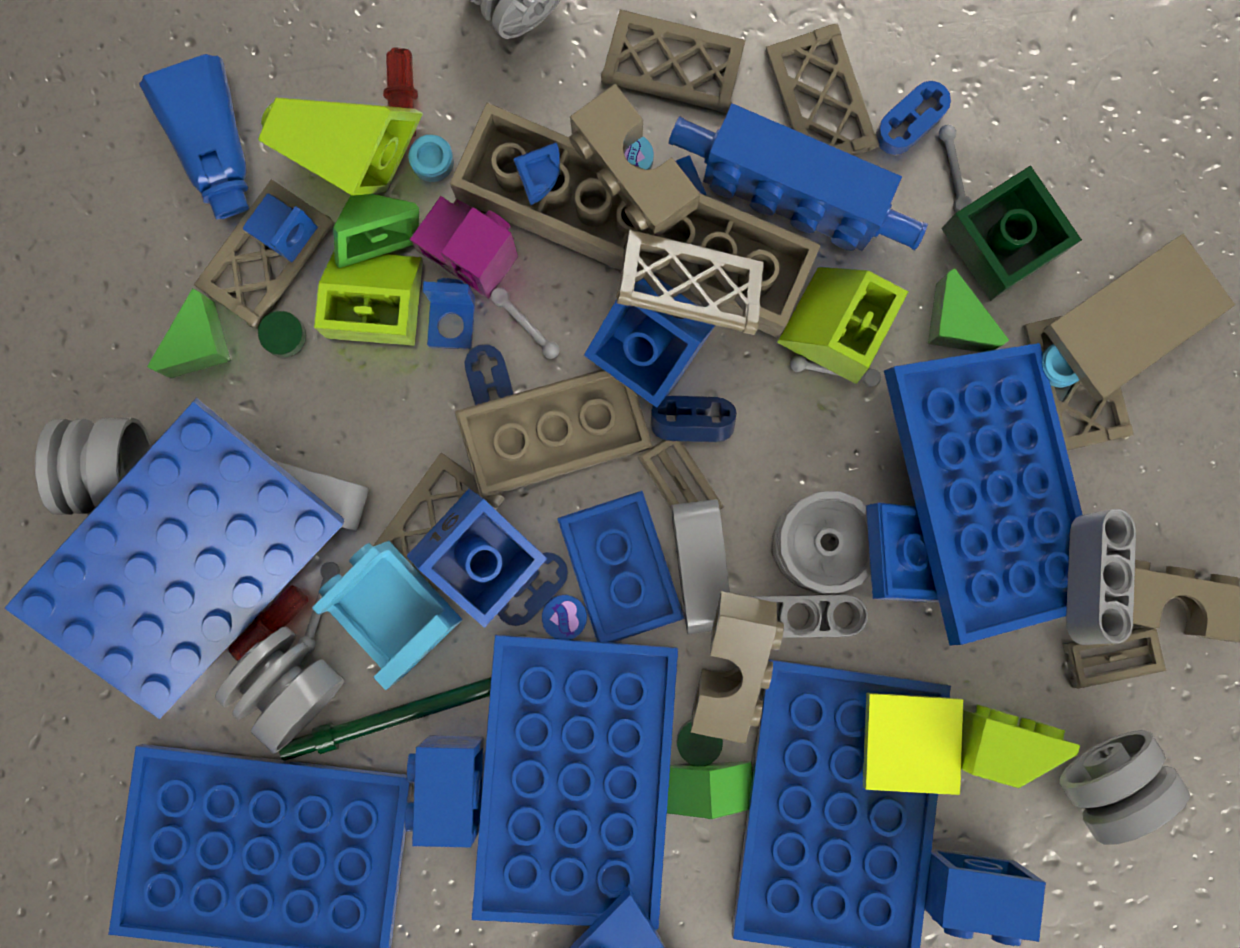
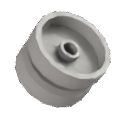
M840 491L817 492L791 504L779 517L772 535L773 556L781 573L795 586L816 593H839L861 585L871 575L866 505L858 498ZM829 534L831 536L828 543L833 545L831 551H826L821 547L820 540L823 535Z
M1145 730L1127 732L1094 746L1076 758L1060 776V786L1073 805L1085 808L1083 811V821L1096 841L1104 845L1129 842L1157 830L1172 820L1186 806L1190 798L1189 790L1176 769L1162 766L1166 760L1164 751L1152 733Z

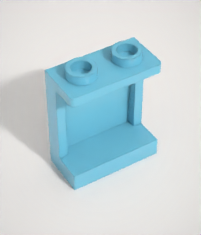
M390 541L376 546L368 543L359 549L349 560L353 567L343 577L337 574L326 582L319 590L322 598L312 607L318 615L326 611L331 613L379 665L381 670L374 676V679L385 690L405 677L463 620Z

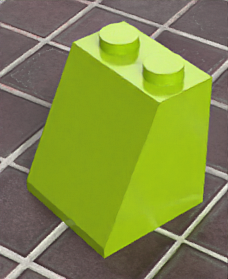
M275 98L274 102L263 113L261 119L263 128L258 140L350 195L386 193L423 113L410 108Z

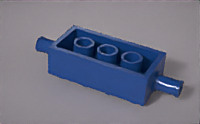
M731 103L721 128L716 133L679 116L670 135L668 144L675 145L705 158L704 163L707 166L703 182L709 184V188L714 193L725 198L736 196L750 202L749 205L752 209L761 214L772 216L776 213L791 220L790 224L800 231L806 233L817 231L831 237V242L839 248L854 251L855 249L863 251L873 237L877 238L880 234L915 251L927 230L928 223L918 221L891 209V202L902 176Z

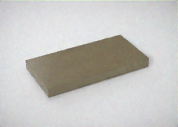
M1183 233L1044 328V331L1078 376L1094 401L1098 402L1234 307L1235 303Z
M603 369L455 411L479 496L482 498L622 458L653 447L637 394Z

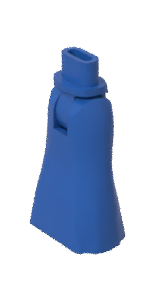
M203 54L144 75L139 85L153 113L169 138L189 180L201 193L203 202L211 205L215 219H225L247 211L249 206L244 194L249 188L244 181L246 180L247 173L246 161L237 129L232 96L223 59L219 56Z

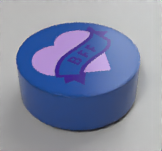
M560 595L552 598L545 605L542 612L543 627L555 639H574L581 634L587 623V612L583 603L570 595Z

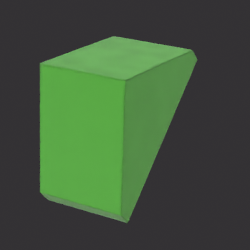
M375 194L350 195L333 227L335 264L338 268H342L412 246L410 238L419 227V207L413 202Z
M955 268L936 283L928 344L975 352H987L996 350L1009 341Z
M192 288L147 367L166 377L175 378L231 361L215 302Z
M751 761L711 763L706 766H694L691 764L670 765L667 814L715 819L748 810L752 780Z

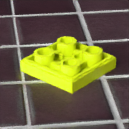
M866 693L863 788L866 790L960 795L963 699Z

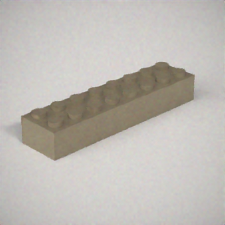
M488 102L486 103L450 181V186L456 199L486 213L490 210L511 224L621 271L627 234L629 230L639 232L625 213V209L628 207L618 193L611 196L597 177V172L600 169L590 157L586 160L580 157L571 144L569 137ZM557 142L560 155V171L557 181L543 199L530 205L513 158ZM701 193L698 208L659 236L762 261L763 273L758 330L779 338L787 325L821 244ZM646 229L642 231V233L649 234ZM641 250L639 253V257L647 266L664 258L662 255ZM679 260L692 277L709 269L704 265ZM670 264L653 273L672 288L684 283ZM725 271L738 288L746 283V275ZM715 275L699 283L700 287L713 302L729 294ZM690 289L681 293L689 300L702 305ZM735 300L719 308L721 312L742 316L743 310Z

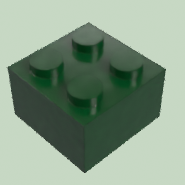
M1031 165L956 212L941 228L990 301L1082 241Z

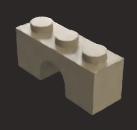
M614 84L570 116L572 135L569 136V140L582 159L586 160L590 157L600 169L597 172V177L611 196L618 193L628 207L625 209V213L632 225L639 232L646 229L650 235L659 237L698 208L700 193L672 157L659 167L650 170L636 168L628 162L624 153L629 146L643 137L644 120L618 86Z
M1135 560L1134 626L1160 628L1161 614L1164 606L1170 599L1176 598L1183 605L1186 612L1185 635L1240 643V578L1211 574L1210 581L1196 579V570L1166 566L1165 573L1150 571V562Z
M721 591L711 630L710 656L730 660L737 667L725 672L702 669L693 703L691 733L746 744L750 726L758 727L763 706V700L758 699L760 688H769L773 672V662L768 661L771 649H780L784 632V622L777 621L776 602Z

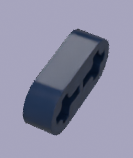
M487 344L472 348L466 355L464 363L474 404L478 405L491 401L489 392L493 390L497 391L499 398L513 395V387L501 352L494 346ZM482 355H487L490 361L497 360L498 365L491 368L494 382L486 384L485 377L481 371H474L473 369L474 366L480 364L479 357Z
M666 396L657 408L654 405L652 406L650 425L653 433L663 440L721 442L730 438L734 433L737 412L735 406L730 401L720 397ZM666 415L675 416L676 421H667ZM712 417H719L720 422H712Z
M542 553L547 558L544 562L545 564L549 565L555 561L559 565L555 572L559 580L555 584L551 581H546L537 590L532 583L540 576L538 569L514 595V597L521 596L527 588L533 593L524 604V607L528 610L527 614L524 617L519 613L514 614L512 617L509 616L506 610L510 605L507 603L498 613L503 622L512 626L526 624L556 595L568 579V567L563 558L555 553Z

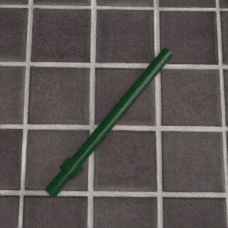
M491 677L334 726L331 722L312 729L311 734L295 738L279 751L281 759L286 761L315 751L321 755L339 749L340 743L489 697Z

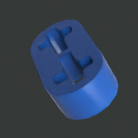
M923 82L892 108L877 127L876 136L880 149L892 155L903 154L938 124L950 108L951 97L947 88L940 82ZM933 97L937 101L935 107L928 108L922 115H919L916 111L922 101ZM907 121L910 125L902 137L898 136L892 139L888 135L892 127L896 129Z

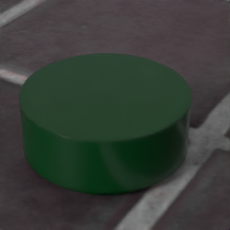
M275 311L268 314L261 321L258 328V338L262 347L277 357H290L298 353L304 346L306 330L303 323L293 314L286 311Z
M689 720L680 728L677 734L678 751L681 757L691 765H709L719 757L723 747V740L691 733L692 720Z

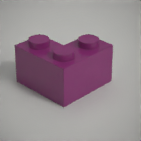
M440 196L410 238L417 252L459 280H462L465 284H469L472 289L487 299L491 297L492 291L498 287L518 258L514 238L511 232L508 231L511 227L509 223L490 210L484 215L459 199L451 203Z

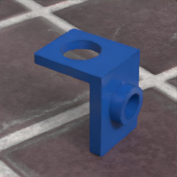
M269 193L266 194L243 226L244 231L291 263H293L318 228L302 209L297 206L292 209Z
M453 278L437 279V282L423 281L422 291L430 301L427 345L435 348L472 349L475 296L469 284H464L462 280ZM447 314H456L463 320V331L455 338H446L439 332V322Z

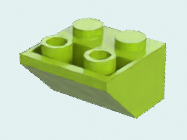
M333 250L318 285L314 328L327 339L415 346L423 258L384 254L338 268L335 264V253Z
M818 267L777 343L857 384L869 369L909 291L868 270Z
M978 704L975 713L963 709L961 769L974 776L1021 788L1078 755L1080 745L1064 740L1065 730L1049 726L1048 724L1021 717L1020 723L1017 725L1019 717Z

